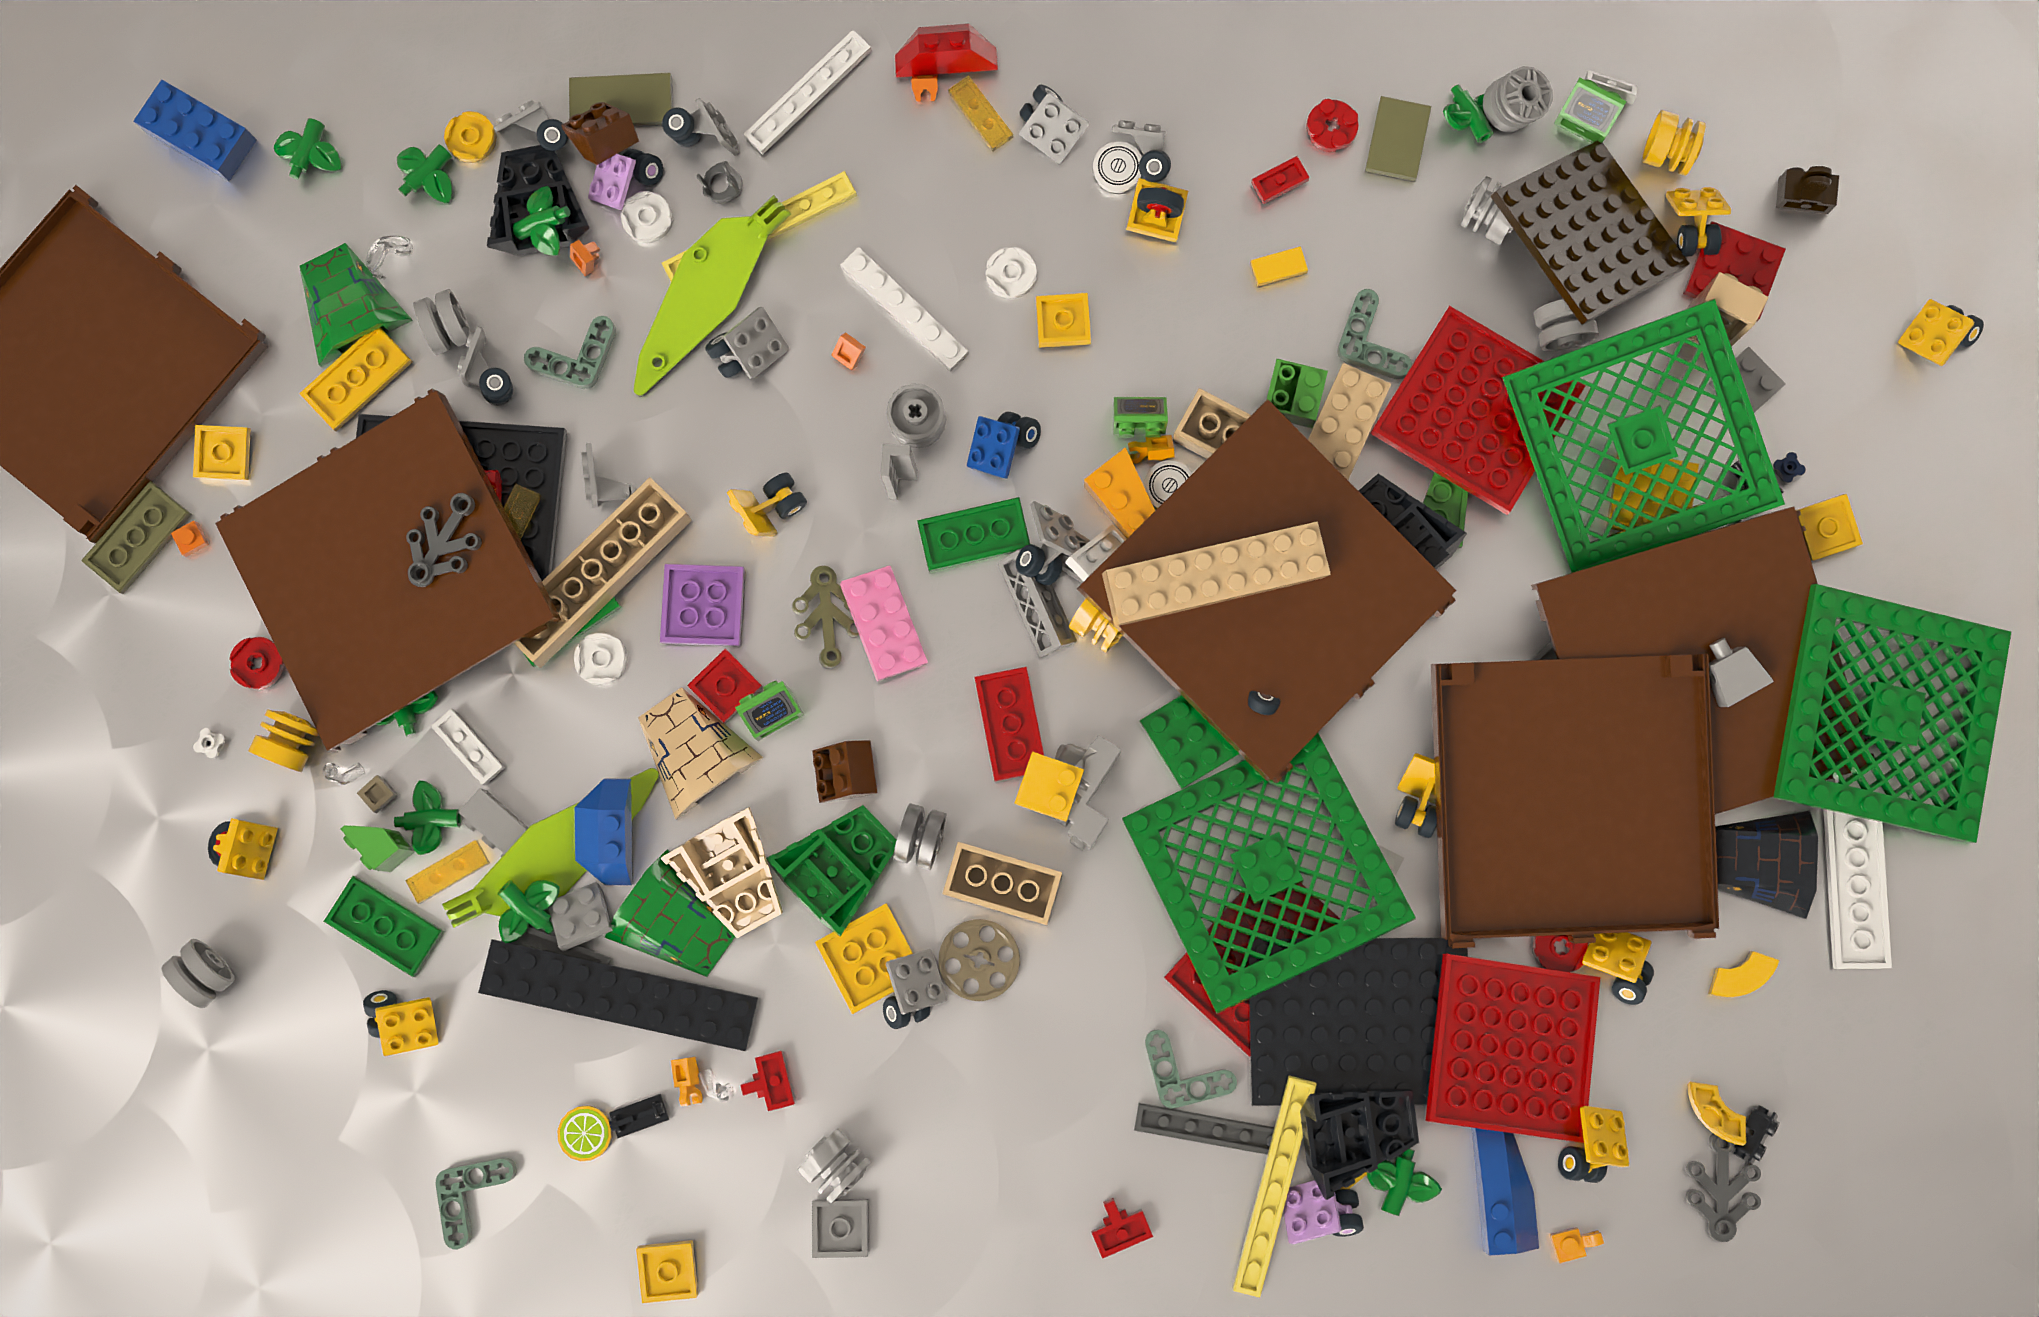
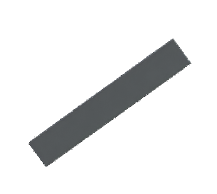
M1138 1103L1134 1131L1268 1155L1275 1127L1144 1103Z

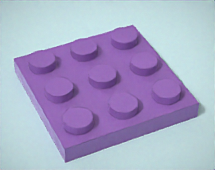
M665 564L660 643L740 646L745 568L739 566Z

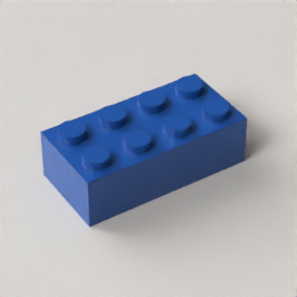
M162 79L133 121L150 136L227 181L231 180L257 141L245 127Z

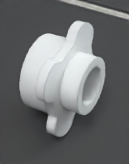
M203 728L200 731L198 742L193 745V749L197 753L203 752L207 754L208 758H216L218 752L223 747L225 738L222 734L212 733L209 728Z

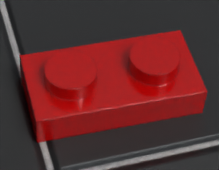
M1295 156L1253 178L1251 184L1262 203L1265 204L1308 182L1310 177L1298 156Z

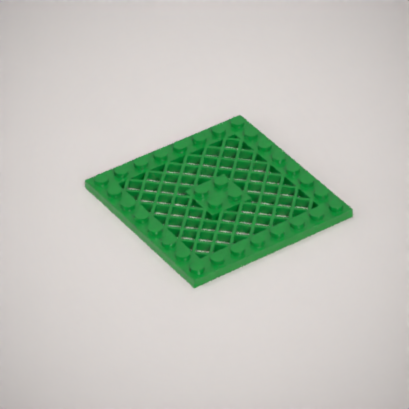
M1715 299L1502 377L1571 573L1692 537L1785 505ZM1696 335L1699 344L1687 340V338ZM1678 342L1673 354L1660 349ZM1684 343L1697 348L1690 362L1677 357ZM1651 352L1646 364L1633 359ZM1657 352L1670 358L1663 372L1651 367ZM1701 352L1707 370L1695 365ZM1675 360L1688 366L1681 380L1668 374ZM1625 361L1619 374L1607 369L1610 366ZM1630 362L1643 367L1637 382L1624 376ZM1693 368L1706 374L1699 388L1686 382ZM1648 370L1661 375L1655 389L1641 384ZM1599 371L1593 383L1580 378ZM1604 372L1617 377L1611 391L1597 386ZM1666 378L1679 383L1673 397L1659 392ZM1710 378L1716 395L1704 390ZM1621 380L1635 385L1628 399L1615 394ZM1572 381L1567 393L1554 388ZM1577 381L1591 387L1584 401L1571 395ZM1684 386L1697 391L1690 405L1677 400ZM1639 388L1652 393L1646 407L1633 402ZM1595 389L1608 395L1602 409L1589 403ZM1546 390V392H1545V394H1544V396H1543V398H1542V400H1541V402H1540V399H1539L1537 393ZM1551 391L1564 396L1558 410L1545 405ZM1701 394L1715 399L1708 413L1695 408ZM1657 396L1670 401L1664 414L1660 405L1652 407ZM1613 397L1626 403L1620 416L1606 411ZM1569 399L1582 405L1576 418L1563 413ZM1674 404L1688 409L1681 423L1668 417ZM1718 404H1720L1725 421L1713 416ZM1630 405L1643 410L1625 417ZM1586 407L1599 412L1593 426L1580 421ZM1543 409L1556 414L1550 427ZM1692 412L1705 417L1699 431L1686 425ZM1604 415L1616 420L1607 424L1610 434L1598 429ZM1560 416L1573 422L1567 435L1554 430ZM1710 420L1723 425L1717 438L1704 434ZM1667 422L1678 426L1673 439ZM1578 424L1591 430L1584 443L1571 438ZM1683 429L1696 434L1690 448L1677 443ZM1727 429L1734 446L1722 442ZM1595 432L1608 437L1602 451L1589 446ZM1552 434L1565 439L1559 452ZM1701 437L1714 442L1708 456L1695 451ZM1612 441L1619 459L1607 454ZM1569 442L1582 447L1576 460L1563 455ZM1719 445L1732 450L1725 464L1713 459ZM1675 447L1687 452L1681 465L1669 461L1678 457ZM1586 450L1599 455L1593 468L1580 463ZM1692 454L1705 460L1699 473L1686 468ZM1736 454L1742 471L1730 467ZM1604 457L1617 463L1611 476L1598 471ZM1561 459L1573 464L1568 476H1566ZM1710 462L1723 468L1716 481L1704 476ZM1660 463L1654 475L1642 470ZM1666 464L1679 469L1672 483L1659 477ZM1621 466L1625 475L1633 473L1628 484L1615 479ZM1577 467L1591 472L1585 485L1571 480ZM1728 470L1740 475L1734 489L1721 484ZM1683 472L1696 477L1690 490L1677 485ZM1639 473L1652 479L1646 492L1633 487ZM1595 474L1608 480L1602 493L1589 488ZM1701 480L1714 485L1708 498L1695 493ZM1746 480L1748 487L1741 489L1744 481ZM1657 481L1669 486L1663 500L1651 495ZM1612 483L1626 488L1619 501L1607 496ZM1570 484L1582 489L1577 501H1575ZM1719 488L1730 492V494L1713 499ZM1674 489L1687 494L1681 508L1668 502ZM1630 490L1643 496L1637 509L1624 504ZM1586 492L1600 497L1593 510L1580 505ZM1692 497L1704 502L1687 508ZM1648 498L1661 504L1654 517L1642 512ZM1604 500L1617 505L1611 518L1598 513ZM1665 507L1678 511L1660 518ZM1621 508L1634 513L1628 526L1615 521ZM1578 509L1591 514L1585 527ZM1639 515L1651 520L1634 527ZM1595 517L1608 522L1602 535L1589 530ZM1613 525L1624 529L1608 536ZM1587 534L1598 539L1590 542Z
M1819 584L1811 585L1773 798L1969 843H1977L2012 632ZM1854 623L1865 626L1862 627L1860 630H1857ZM1842 626H1845L1850 634V637L1844 641L1837 631ZM1878 629L1889 632L1882 636ZM1868 631L1875 641L1870 646H1867L1862 638V635ZM1903 635L1910 636V637H1914V638H1912L1910 641L1906 642V640H1905V638L1903 637ZM1891 638H1894L1899 646L1893 653L1886 643ZM1832 640H1833V642H1834V644H1835L1836 646L1831 649ZM1927 641L1935 642L1938 644L1931 648ZM1852 642H1855L1860 650V653L1854 657L1847 648ZM1917 643L1924 653L1916 658L1911 650V647ZM1878 647L1885 657L1880 662H1877L1872 654ZM1952 647L1959 648L1962 650L1955 654ZM1941 649L1948 659L1942 664L1935 655ZM1838 652L1841 653L1846 661L1840 667H1838L1833 659V656ZM1901 654H1904L1909 662L1903 669L1896 659ZM1965 655L1972 664L1966 670L1960 662V659ZM1863 658H1865L1870 666V669L1864 673L1857 664ZM1926 660L1929 661L1934 669L1926 674L1921 666ZM1887 664L1890 665L1895 673L1889 679L1882 670ZM1951 665L1958 675L1952 680L1945 671ZM1829 668L1831 673L1826 676L1827 669ZM1849 668L1856 678L1850 683L1847 682L1842 674ZM1914 670L1919 678L1913 685L1906 675ZM1874 674L1879 682L1869 683L1867 679ZM1936 676L1939 677L1944 685L1938 690L1935 689L1931 682ZM1833 679H1836L1841 687L1835 694L1828 685ZM1899 680L1903 687L1894 686L1892 684ZM1961 681L1968 691L1960 696L1955 687ZM1859 684L1866 694L1860 699L1857 698L1852 690ZM1922 686L1925 688L1929 695L1926 699V693L1916 691ZM1948 692L1953 700L1948 706L1945 705L1940 697ZM1823 694H1824L1825 697H1826V700L1822 702V697H1823ZM1844 695H1846L1851 703L1845 710L1838 701ZM1932 702L1939 711L1933 717L1926 708ZM1865 703H1867L1866 711H1865V709H1864L1863 706H1862V705H1864ZM1829 705H1831L1836 713V716L1831 720L1827 718L1823 711ZM1958 708L1963 716L1957 723L1951 715V712ZM1854 711H1856L1861 720L1855 726L1848 717ZM1942 718L1949 727L1943 733L1936 724ZM1819 720L1822 726L1817 729ZM1841 721L1847 732L1839 737L1833 726ZM1928 728L1934 736V739L1929 743L1926 742L1922 735ZM1862 730V735L1871 738L1863 742L1858 732ZM1824 732L1828 734L1832 741L1826 747L1823 746L1819 739V736ZM1952 734L1959 743L1953 749L1946 740ZM1851 737L1857 748L1849 753L1843 742ZM1884 740L1894 742L1895 744L1888 748ZM1873 744H1876L1881 752L1876 758H1873L1868 750ZM1918 744L1920 749L1912 753L1909 746H1917ZM1938 744L1944 753L1939 759L1936 758L1932 751ZM1815 747L1817 753L1813 755V749ZM1835 748L1842 757L1836 763L1833 762L1828 754ZM1899 749L1906 758L1900 764L1897 763L1893 756V753ZM1859 754L1862 755L1867 763L1860 769L1853 760ZM1923 755H1925L1930 764L1924 770L1917 761ZM1819 759H1822L1828 768L1821 774L1814 765ZM1884 760H1886L1891 768L1886 774H1883L1878 766ZM1947 761L1950 762L1954 769L1949 775L1946 774L1942 767ZM1845 764L1852 773L1846 779L1843 778L1838 770ZM1909 765L1915 773V776L1910 780L1907 779L1902 771ZM1871 770L1877 780L1869 785L1863 775ZM1933 771L1940 780L1934 786L1927 777ZM1832 775L1836 783L1824 779ZM1894 776H1896L1901 784L1896 790H1893L1888 782ZM1854 781H1857L1860 788L1852 787L1849 785L1852 784ZM1918 782L1925 789V792L1920 796L1917 795L1913 788ZM1881 786L1885 794L1873 791ZM1942 788H1945L1950 796L1944 802L1937 793ZM1906 792L1910 800L1899 798V796ZM1930 798L1934 805L1925 804L1923 802Z
M1319 733L1290 761L1293 768L1287 772L1284 782L1274 783L1272 780L1266 781L1244 760L1122 818L1217 1014L1401 927L1416 918ZM1304 765L1306 770L1298 768V766ZM1292 772L1306 777L1302 788L1288 784ZM1310 779L1318 793L1306 790ZM1263 783L1260 794L1250 791V789ZM1268 784L1282 788L1278 800L1264 795ZM1286 790L1300 794L1296 806L1282 801ZM1239 795L1236 805L1224 802ZM1244 795L1257 799L1254 811L1240 807ZM1304 796L1318 800L1315 812L1301 808ZM1262 801L1275 805L1272 817L1258 813ZM1322 802L1330 817L1319 814ZM1211 807H1214L1211 816L1201 813ZM1219 807L1233 811L1230 822L1216 818ZM1280 807L1294 812L1290 823L1276 819ZM1237 813L1251 817L1247 829L1234 825ZM1298 813L1312 818L1309 829L1294 825ZM1190 818L1187 828L1176 825ZM1195 818L1209 822L1205 834L1191 830ZM1256 819L1270 823L1266 835L1252 831ZM1316 819L1331 824L1327 836L1313 831ZM1213 824L1227 828L1223 840L1210 836ZM1274 825L1288 829L1284 840L1280 832L1271 835ZM1334 826H1336L1343 841L1331 837ZM1166 829L1164 837L1162 839L1159 832ZM1171 829L1184 833L1181 846L1167 841ZM1232 830L1245 834L1242 846L1228 842ZM1292 831L1306 835L1303 847L1288 843ZM1189 835L1203 840L1199 852L1185 847ZM1250 836L1260 839V841L1247 846ZM1310 837L1325 841L1321 853L1307 849ZM1207 841L1221 846L1217 858L1203 854ZM1329 843L1343 847L1340 859L1325 855ZM1167 848L1178 851L1175 862H1173ZM1225 848L1237 851L1230 855L1233 863L1221 860ZM1288 849L1300 853L1297 864H1295ZM1347 849L1355 865L1343 861ZM1183 853L1197 857L1193 869L1179 865ZM1304 855L1319 859L1315 871L1301 867ZM1201 859L1214 863L1211 876L1197 871ZM1323 861L1337 865L1334 877L1319 873ZM1219 865L1233 870L1229 882L1215 878ZM1341 867L1356 872L1352 884L1337 879ZM1178 871L1190 875L1187 886H1185ZM1237 871L1245 887L1233 884ZM1301 873L1313 877L1309 889L1298 886V884L1304 881ZM1359 874H1361L1368 889L1356 885ZM1195 877L1208 881L1205 893L1191 889ZM1317 879L1331 883L1328 895L1313 891ZM1213 883L1227 888L1223 900L1209 896ZM1335 885L1350 889L1346 902L1331 897ZM1231 889L1245 894L1241 906L1227 902ZM1288 889L1284 901L1272 897ZM1292 890L1306 894L1303 907L1289 903ZM1354 891L1368 895L1365 908L1350 903ZM1190 895L1202 899L1198 911ZM1249 896L1254 905L1263 901L1260 912L1245 908ZM1310 897L1325 901L1321 913L1307 909ZM1373 897L1377 906L1369 909ZM1207 901L1221 905L1216 918L1203 914ZM1268 902L1282 906L1278 919L1264 914ZM1329 903L1344 907L1340 920L1325 915ZM1225 907L1239 912L1235 924L1221 920ZM1286 908L1300 912L1297 925L1282 921ZM1348 909L1360 913L1344 921ZM1243 913L1257 918L1254 930L1239 926ZM1305 914L1319 919L1315 931L1301 927ZM1202 919L1214 923L1210 935ZM1261 920L1276 924L1272 937L1258 933ZM1323 921L1335 924L1320 932ZM1219 925L1232 929L1229 942L1214 938ZM1280 926L1294 931L1291 943L1276 939ZM1237 931L1251 936L1247 949L1233 944ZM1298 933L1311 936L1295 944ZM1255 938L1270 942L1266 955L1251 950ZM1214 944L1226 947L1222 960ZM1274 944L1286 948L1270 956ZM1231 950L1245 954L1241 967L1227 963ZM1249 956L1261 960L1246 967ZM1226 968L1236 971V973L1229 975Z

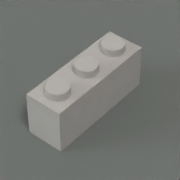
M481 788L458 812L464 817L462 820L464 825L472 831L477 829L484 835L481 838L483 842L492 849L497 847L503 852L501 857L529 828L491 793Z

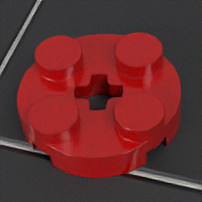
M1324 99L1320 104L1316 105L1311 110L1306 123L1310 141L1316 148L1325 152H1336V150L1349 147L1355 140L1359 127L1357 112L1345 102L1332 99ZM1335 121L1339 129L1334 128L1333 131H1329V125L1326 123Z
M249 637L241 640L233 648L229 658L231 661V676L238 684L249 689L264 690L272 686L281 677L285 668V664L274 642L264 637ZM253 658H262V666L260 668L252 669L254 665L252 662Z
M1568 935L1534 936L1532 953L1544 969L1574 972L1584 965L1582 962L1589 945L1588 943H1571L1568 941ZM1563 939L1566 941L1565 947L1568 949L1566 953L1561 951L1558 954L1554 944L1556 941L1560 942Z

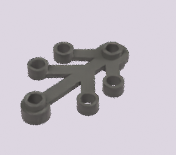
M458 493L452 497L450 506L453 513L440 534H438L436 524L439 519L438 510L430 506L424 507L421 510L420 516L425 523L430 550L424 558L421 545L425 542V535L422 531L412 529L407 533L406 540L410 544L413 564L408 569V577L413 585L426 587L432 583L437 575L452 571L456 573L466 571L467 561L459 556L452 557L449 562L435 564L440 555L463 549L475 551L481 547V538L473 533L466 534L464 538L449 541L463 517L470 515L475 508V502L471 496ZM465 501H467L468 506L465 510H463L462 504ZM429 511L433 512V516L431 519H427V513ZM418 533V540L413 542V536ZM474 537L475 544L470 546L469 541ZM460 560L461 566L459 569H456L455 563ZM425 570V576L421 579L420 572Z
M1713 1133L1709 1138V1145L1716 1152V1183L1705 1173V1167L1700 1162H1689L1686 1166V1172L1690 1177L1695 1178L1716 1200V1212L1705 1202V1196L1699 1190H1689L1686 1193V1201L1689 1205L1696 1207L1709 1221L1708 1231L1713 1239L1719 1242H1728L1736 1235V1223L1749 1210H1756L1761 1205L1760 1197L1752 1192L1745 1193L1741 1198L1742 1202L1730 1212L1729 1201L1750 1181L1755 1182L1759 1180L1761 1170L1756 1165L1746 1164L1743 1166L1741 1173L1729 1184V1152L1733 1150L1734 1144L1728 1142L1725 1148H1721L1719 1142L1722 1138ZM1694 1165H1698L1700 1169L1697 1175H1693L1691 1171ZM1749 1168H1754L1755 1175L1752 1178H1749L1747 1175ZM1694 1193L1699 1195L1697 1203H1693L1691 1200V1196ZM1750 1196L1755 1198V1203L1752 1206L1747 1204V1199ZM1722 1223L1727 1225V1230L1724 1233L1719 1231V1226Z

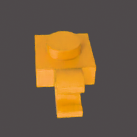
M1172 435L1145 437L1146 442L1132 441L1128 443L1129 451H1138L1136 454H1129L1133 464L1141 462L1146 456H1148V460L1159 461L1175 458Z
M696 1057L671 1060L674 1088H680L679 1101L681 1106L691 1105L690 1096H692L693 1104L702 1103V1093L695 1087L696 1084H699V1069Z
M1575 1227L1550 1234L1559 1263L1585 1257L1587 1255L1584 1248L1604 1244L1602 1234L1598 1230L1580 1235L1579 1229Z

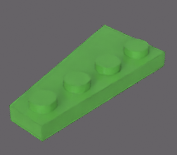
M1434 472L1423 504L1464 531L1468 492ZM1462 541L1461 544L1458 546V548H1462V546H1463V541Z

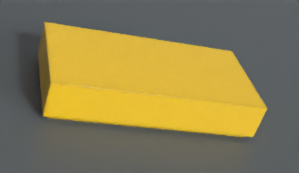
M1301 246L1253 259L1250 262L1257 287L1308 272Z

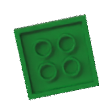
M1182 695L1139 721L1181 789L1240 754Z

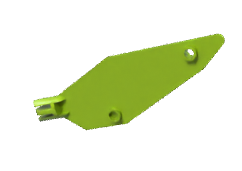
M775 195L765 202L752 216L721 218L683 254L639 354L634 383L635 394L638 396L646 394L736 309L768 236L791 215V212L785 209L781 202H778ZM662 360V365L655 367L656 361Z
M649 768L628 778L631 779L632 819L643 808L658 779L659 773L655 768ZM578 803L530 825L472 890L443 903L442 906L444 910H448L446 914L452 920L453 928L484 913L501 917L510 907L498 895V892L509 880L523 894L531 883L538 880H548L560 887L558 897L565 895L587 871L575 861L574 807Z

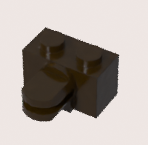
M1812 166L1807 171L1799 167L1786 169L1778 179L1776 208L1829 214L1837 205L1839 175H1832V169L1825 166Z

